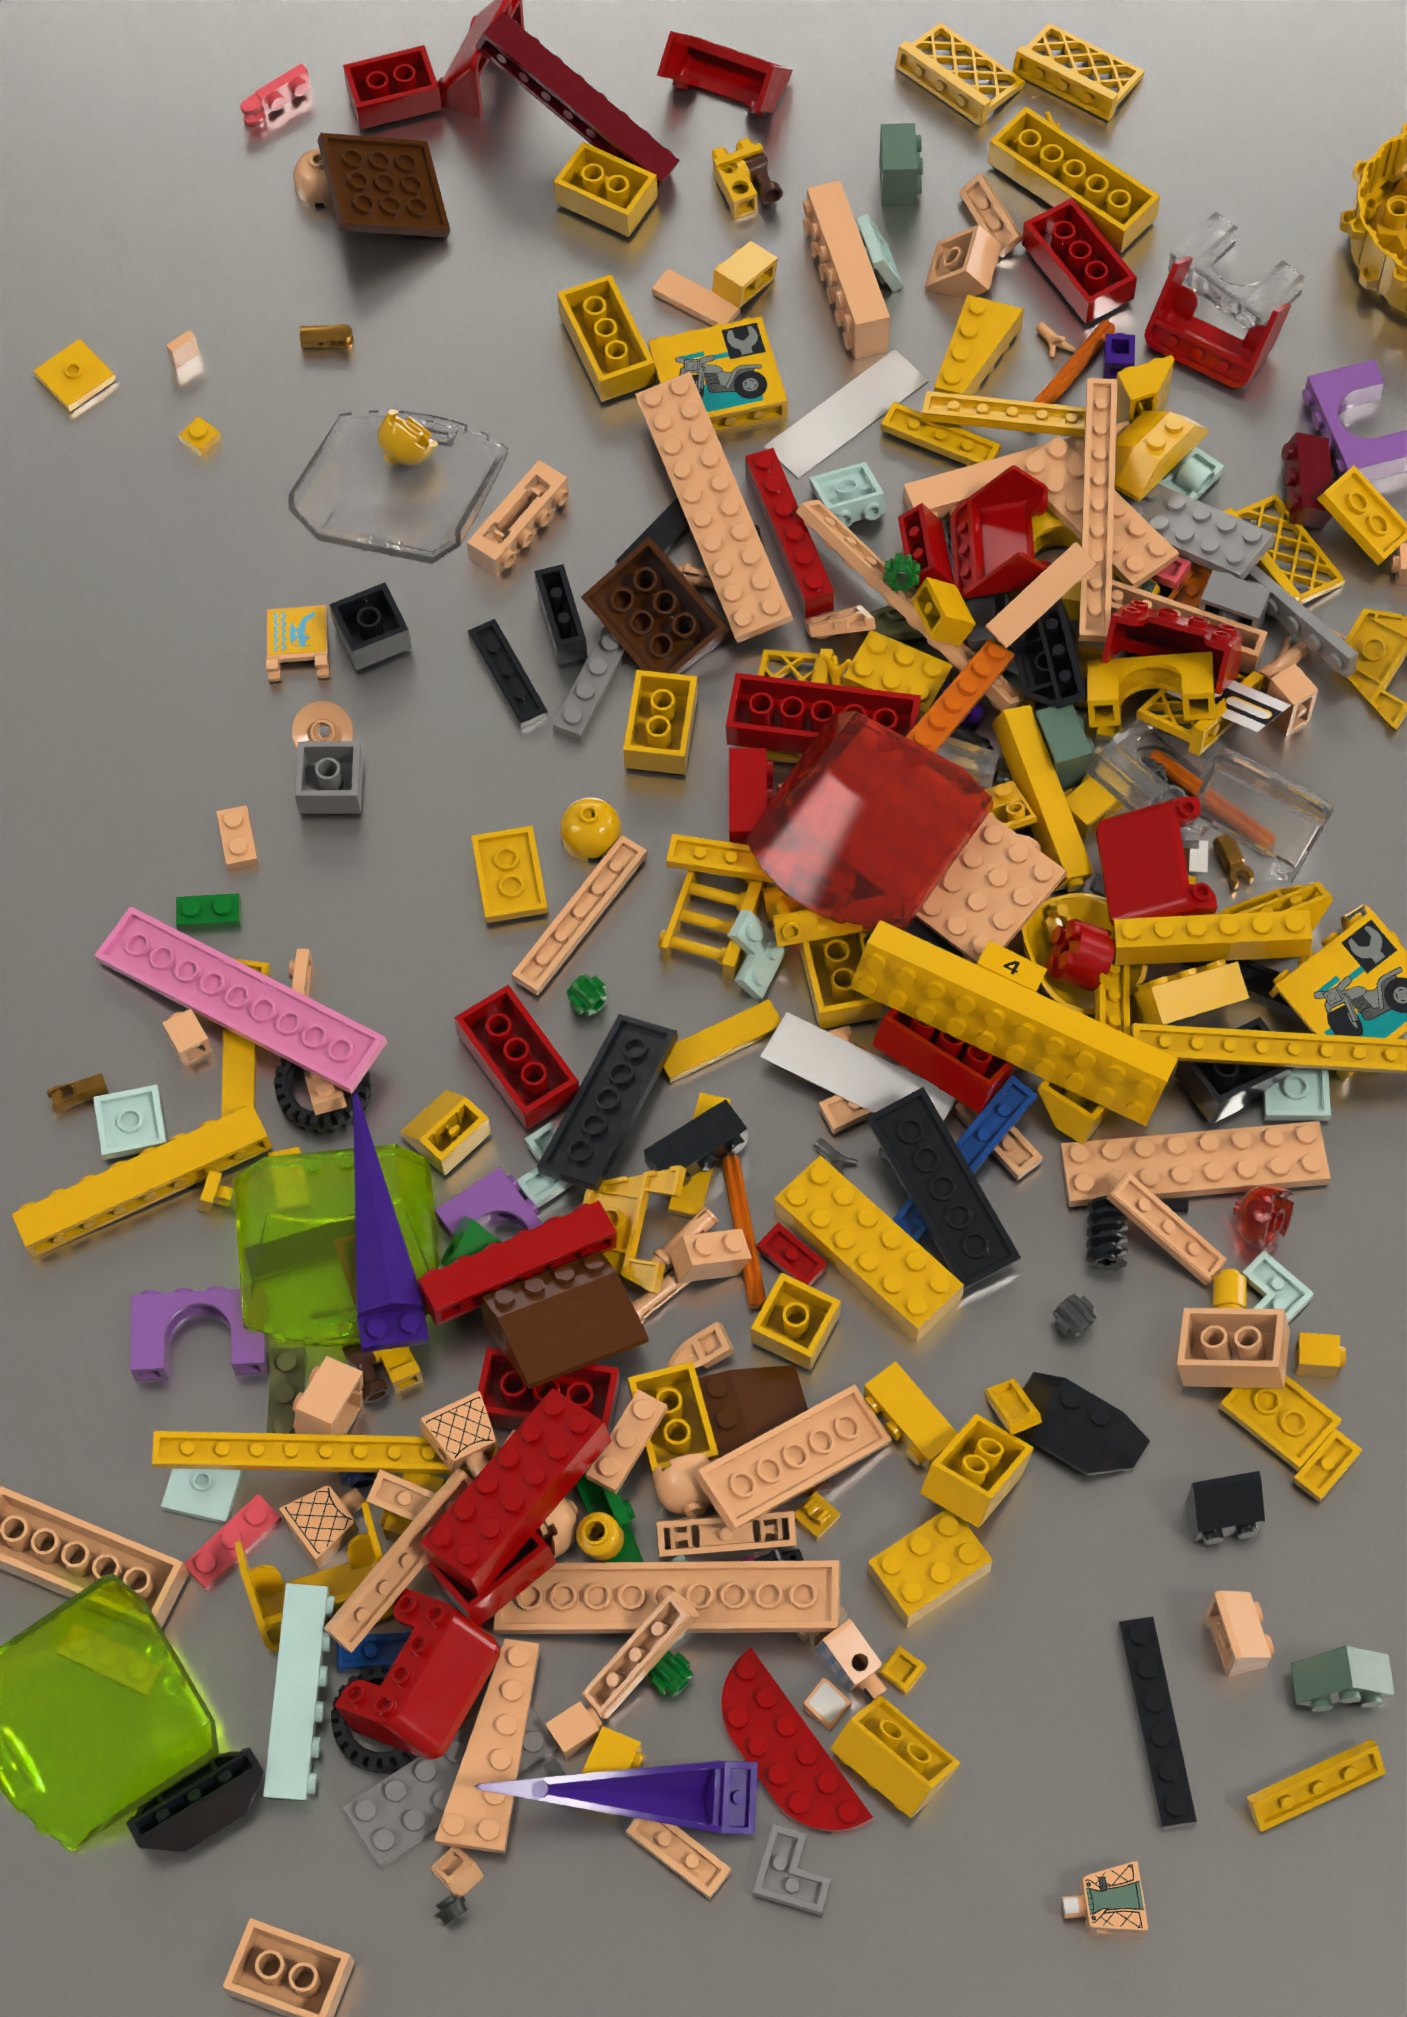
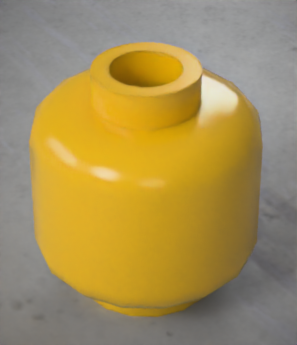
M593 1512L579 1522L576 1530V1540L579 1547L590 1558L598 1561L609 1560L621 1551L624 1544V1532L619 1527L617 1521L609 1514Z

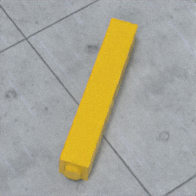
M1030 705L1005 709L992 722V726L1011 777L1037 817V822L1030 825L1035 840L1041 846V852L1067 871V875L1054 891L1067 889L1068 892L1077 891L1085 886V882L1094 874L1034 713Z

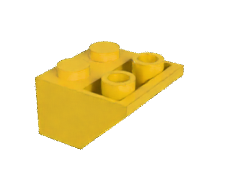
M1172 355L1164 358H1154L1148 363L1135 367L1129 366L1117 372L1116 416L1120 423L1129 421L1131 424L1143 411L1161 410L1169 394L1174 365Z
M1013 780L967 795V797L1013 831L1026 828L1037 822L1036 815Z
M445 1090L399 1133L445 1176L491 1134L489 1118L467 1097Z

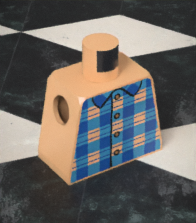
M848 1619L823 1638L815 1647L820 1656L849 1691L859 1686L871 1702L887 1690L875 1674L883 1666L881 1661L851 1619ZM852 1661L858 1662L862 1667V1671H856L852 1666Z

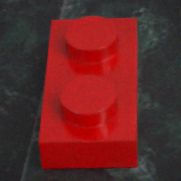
M779 1222L756 1245L757 1251L786 1275L809 1286L828 1268V1263Z

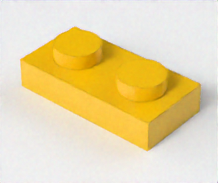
M1335 1428L1295 1475L1292 1482L1320 1503L1361 1454L1362 1449Z

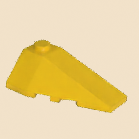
M1045 1079L1037 1089L1055 1128L1082 1145L1098 1128L1110 1111V1109Z

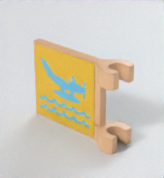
M327 605L267 609L266 671L268 672V681H281L280 663L315 660L317 679L330 678Z

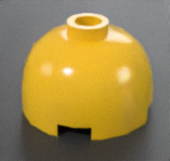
M389 410L382 420L377 433L379 446L385 453L383 458L393 466H398L399 463L404 466H417L423 463L432 454L438 442H431L429 438L432 434L413 418L408 416L405 421L397 417L399 414L397 410Z
M586 797L575 801L566 808L560 821V837L564 849L572 857L588 861V858L604 857L621 836L622 825L616 810L608 802L598 798Z

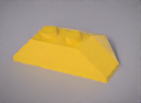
M1143 411L1116 438L1114 488L1140 502L1209 433V429L1177 413Z
M1319 881L1308 885L1278 888L1224 908L1216 914L1310 910L1311 929L1313 932L1333 899L1326 888Z

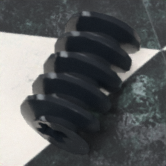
M1102 1196L1091 1200L1087 1206V1211L1089 1212L1087 1223L1089 1227H1087L1086 1232L1088 1236L1086 1248L1088 1249L1086 1261L1100 1269H1120L1127 1265V1261L1119 1259V1257L1126 1256L1128 1249L1119 1245L1128 1243V1237L1121 1234L1128 1231L1129 1225L1122 1222V1220H1126L1128 1217L1106 1198L1107 1196Z

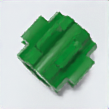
M895 553L894 559L891 558L890 561H885L884 569L886 572L884 573L883 581L888 582V585H892V591L903 590V592L907 593L910 586L913 588L914 585L919 584L920 576L918 574L920 573L921 565L912 560L911 554L905 556L901 555V553Z
M587 974L580 975L567 989L566 993L571 1001L569 1005L578 1014L583 1012L588 1016L596 1014L597 1011L603 1008L609 998L607 990L604 989L606 984L596 975L592 978Z
M668 1650L648 1673L652 1678L651 1686L662 1696L668 1693L670 1696L675 1697L689 1684L694 1676L690 1670V1662L681 1653L677 1652L674 1655Z

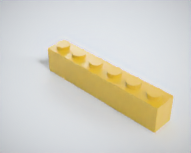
M1310 910L1114 919L1115 966L1204 962L1222 959L1226 961L1309 957L1312 945Z

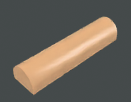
M671 1591L581 1692L600 1718L608 1719L699 1617L697 1610L684 1597Z

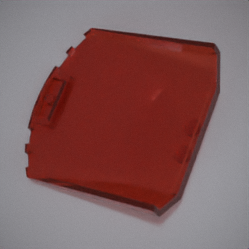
M857 711L839 712L831 715L747 836L746 841L761 870L776 883L780 891L805 909L840 924L848 922L863 925V929L874 930V927L881 920L896 928L906 930L992 810L993 800L961 766Z

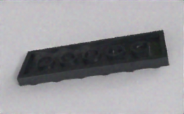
M622 1014L617 1016L537 1165L539 1174L598 1192L678 1040L677 1030Z
M924 1087L866 1117V1122L952 1274L964 1284L963 1291L1021 1259Z

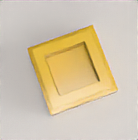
M899 1645L878 1671V1675L906 1696L925 1672L927 1666Z

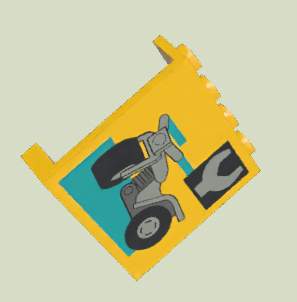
M762 316L744 318L736 322L716 324L708 328L688 330L684 333L659 336L648 340V350L655 362L659 383L661 384L691 372L716 433L788 418V400Z
M1373 910L1364 916L1360 912L1345 923V926L1348 928L1340 935L1336 931L1330 934L1321 942L1324 948L1316 954L1310 950L1309 957H1301L1297 961L1299 965L1297 969L1292 973L1286 969L1273 980L1275 986L1269 992V995L1274 998L1280 993L1313 1034L1399 1039L1407 1033V950ZM1337 1070L1335 1073L1345 1082L1357 1071Z

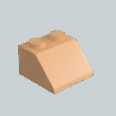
M980 225L938 241L924 288L928 291L966 298L967 294L976 296L985 293L992 284V277L1002 244Z
M1214 1592L1206 1612L1227 1677L1268 1667L1272 1658L1271 1655L1274 1654V1647L1270 1635H1264L1260 1624V1622H1263V1613L1259 1602H1253L1250 1592Z

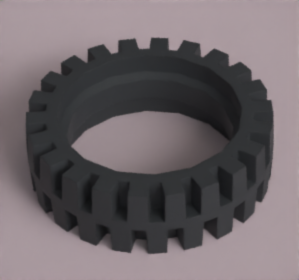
M284 1058L280 1060L281 1066L277 1065L274 1087L278 1104L286 1118L290 1122L293 1121L299 1129L305 1127L309 1133L314 1134V1131L318 1130L320 1134H327V1129H332L333 1133L340 1131L341 1125L348 1128L352 1125L353 1095L355 1092L359 1096L362 1109L366 1110L368 1106V1099L371 1098L369 1070L349 1099L345 1101L347 1107L315 1116L314 1111L300 1106L294 1099L291 1091L293 1079L302 1068Z
M376 1665L372 1670H368V1668L360 1670L361 1674L358 1676L353 1674L348 1678V1683L342 1685L338 1690L339 1695L334 1698L333 1711H331L333 1735L345 1757L357 1767H362L365 1771L372 1772L374 1770L380 1774H386V1771L389 1770L394 1773L418 1758V1756L397 1748L390 1752H375L364 1748L354 1739L350 1726L334 1705L345 1687L354 1681L364 1680L381 1686L392 1665H388V1668Z

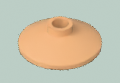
M317 701L310 703L298 712L293 721L292 738L297 749L298 741L353 740V724L349 715L342 707L332 702ZM322 725L327 726L330 730L327 737H323L319 733V728Z

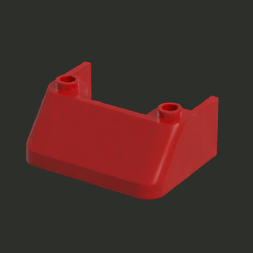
M670 31L657 76L673 79L672 85L688 90L689 85L697 86L743 102L750 106L749 112L765 116L766 112L772 113L790 80L793 69L694 35Z
M1186 256L1175 261L1145 329L1144 337L1147 345L1166 356L1172 355L1175 360L1232 388L1243 387L1251 381L1273 348L1292 305L1285 303L1274 309L1267 325L1259 324L1250 328L1244 340L1194 317L1198 306V298L1193 290L1182 285L1193 258Z

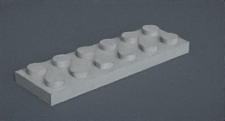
M1157 484L1140 502L1114 488L1127 503L1179 552V556L1221 573L1227 572L1236 578L1244 580L1275 542L1274 533L1160 484Z
M531 1706L518 1778L559 1751ZM476 1720L457 1732L448 1750L441 1757L434 1760H427L421 1757L416 1758L342 1807L380 1869L437 1832Z

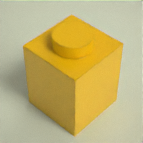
M1300 1332L1295 1343V1375L1336 1378L1339 1368L1344 1367L1346 1361V1348L1340 1347V1335Z

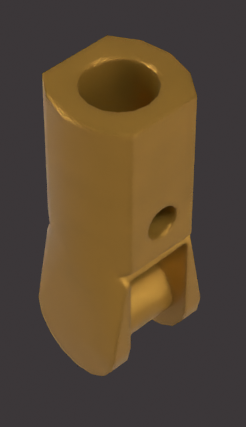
M347 324L300 326L301 348H350L354 344L352 328Z
M102 1072L75 1082L54 1086L47 1091L48 1097L52 1098L54 1103L51 1106L52 1111L56 1113L64 1112L78 1104L92 1100L95 1096L109 1094ZM74 1092V1096L65 1098V1095Z

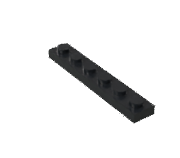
M1152 1616L1120 1621L1118 1628L1160 1829L1196 1825V1814L1154 1618Z

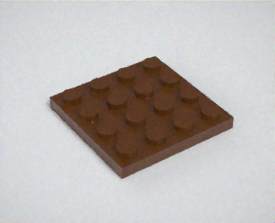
M320 133L317 141L339 230L448 237L451 230L427 141Z

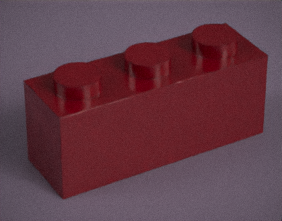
M1296 432L1288 443L1284 444L1281 452V458L1284 460L1285 466L1283 482L1287 489L1286 509L1289 511V523L1323 529L1333 517L1317 500L1333 484L1329 438Z

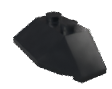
M1061 598L1011 644L1025 699L1050 707L1053 706L1057 709L1087 700V678L1077 638L1063 598Z
M1033 1372L1023 1388V1391L1039 1411L1042 1423L1025 1430L1028 1440L1087 1476L1121 1470H1133L1150 1443L1145 1434L1123 1411L1065 1377Z
M250 1747L244 1748L240 1752L230 1751L213 1755L152 1792L138 1808L135 1816L130 1817L126 1824L139 1848L186 1852L247 1814L264 1771Z

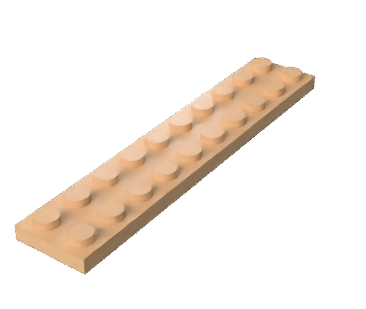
M691 372L635 394L736 642H742L793 621L790 609Z
M839 1560L557 1563L495 1613L494 1631L496 1634L635 1633L672 1591L689 1601L699 1614V1617L684 1633L833 1632L839 1627L841 1564Z

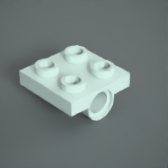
M1195 446L1158 484L1197 500L1222 475L1224 465Z

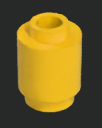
M1224 1269L1220 1271V1274L1213 1277V1308L1247 1309V1278L1241 1275L1238 1270Z

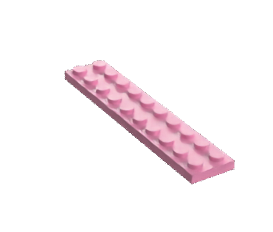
M131 906L94 955L96 960L105 966L188 1009L191 1008L195 1013L351 1094L387 1044L385 1036Z

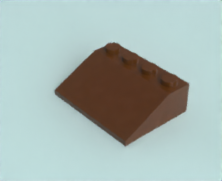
M647 537L581 596L582 600L644 671L680 674L710 653L732 633V630L661 547L650 537Z
M601 1251L482 1296L483 1325L528 1389L649 1342V1337L617 1271Z
M795 1365L735 1369L698 1378L719 1458L808 1410ZM828 1479L787 1502L809 1497L815 1491L819 1494L831 1491Z

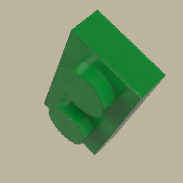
M239 893L176 897L177 930L241 927V899Z

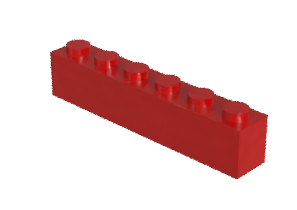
M774 448L745 456L746 479L804 618L807 619L834 611L833 587L808 528L804 524L803 519L796 513L799 507Z
M600 1201L579 1205L569 1214L562 1217H551L539 1227L532 1230H521L513 1238L502 1243H491L481 1252L471 1256H461L451 1265L427 1271L421 1278H418V1287L423 1303L435 1326H438L481 1307L482 1296L593 1253L599 1251L605 1253L616 1248L617 1231Z

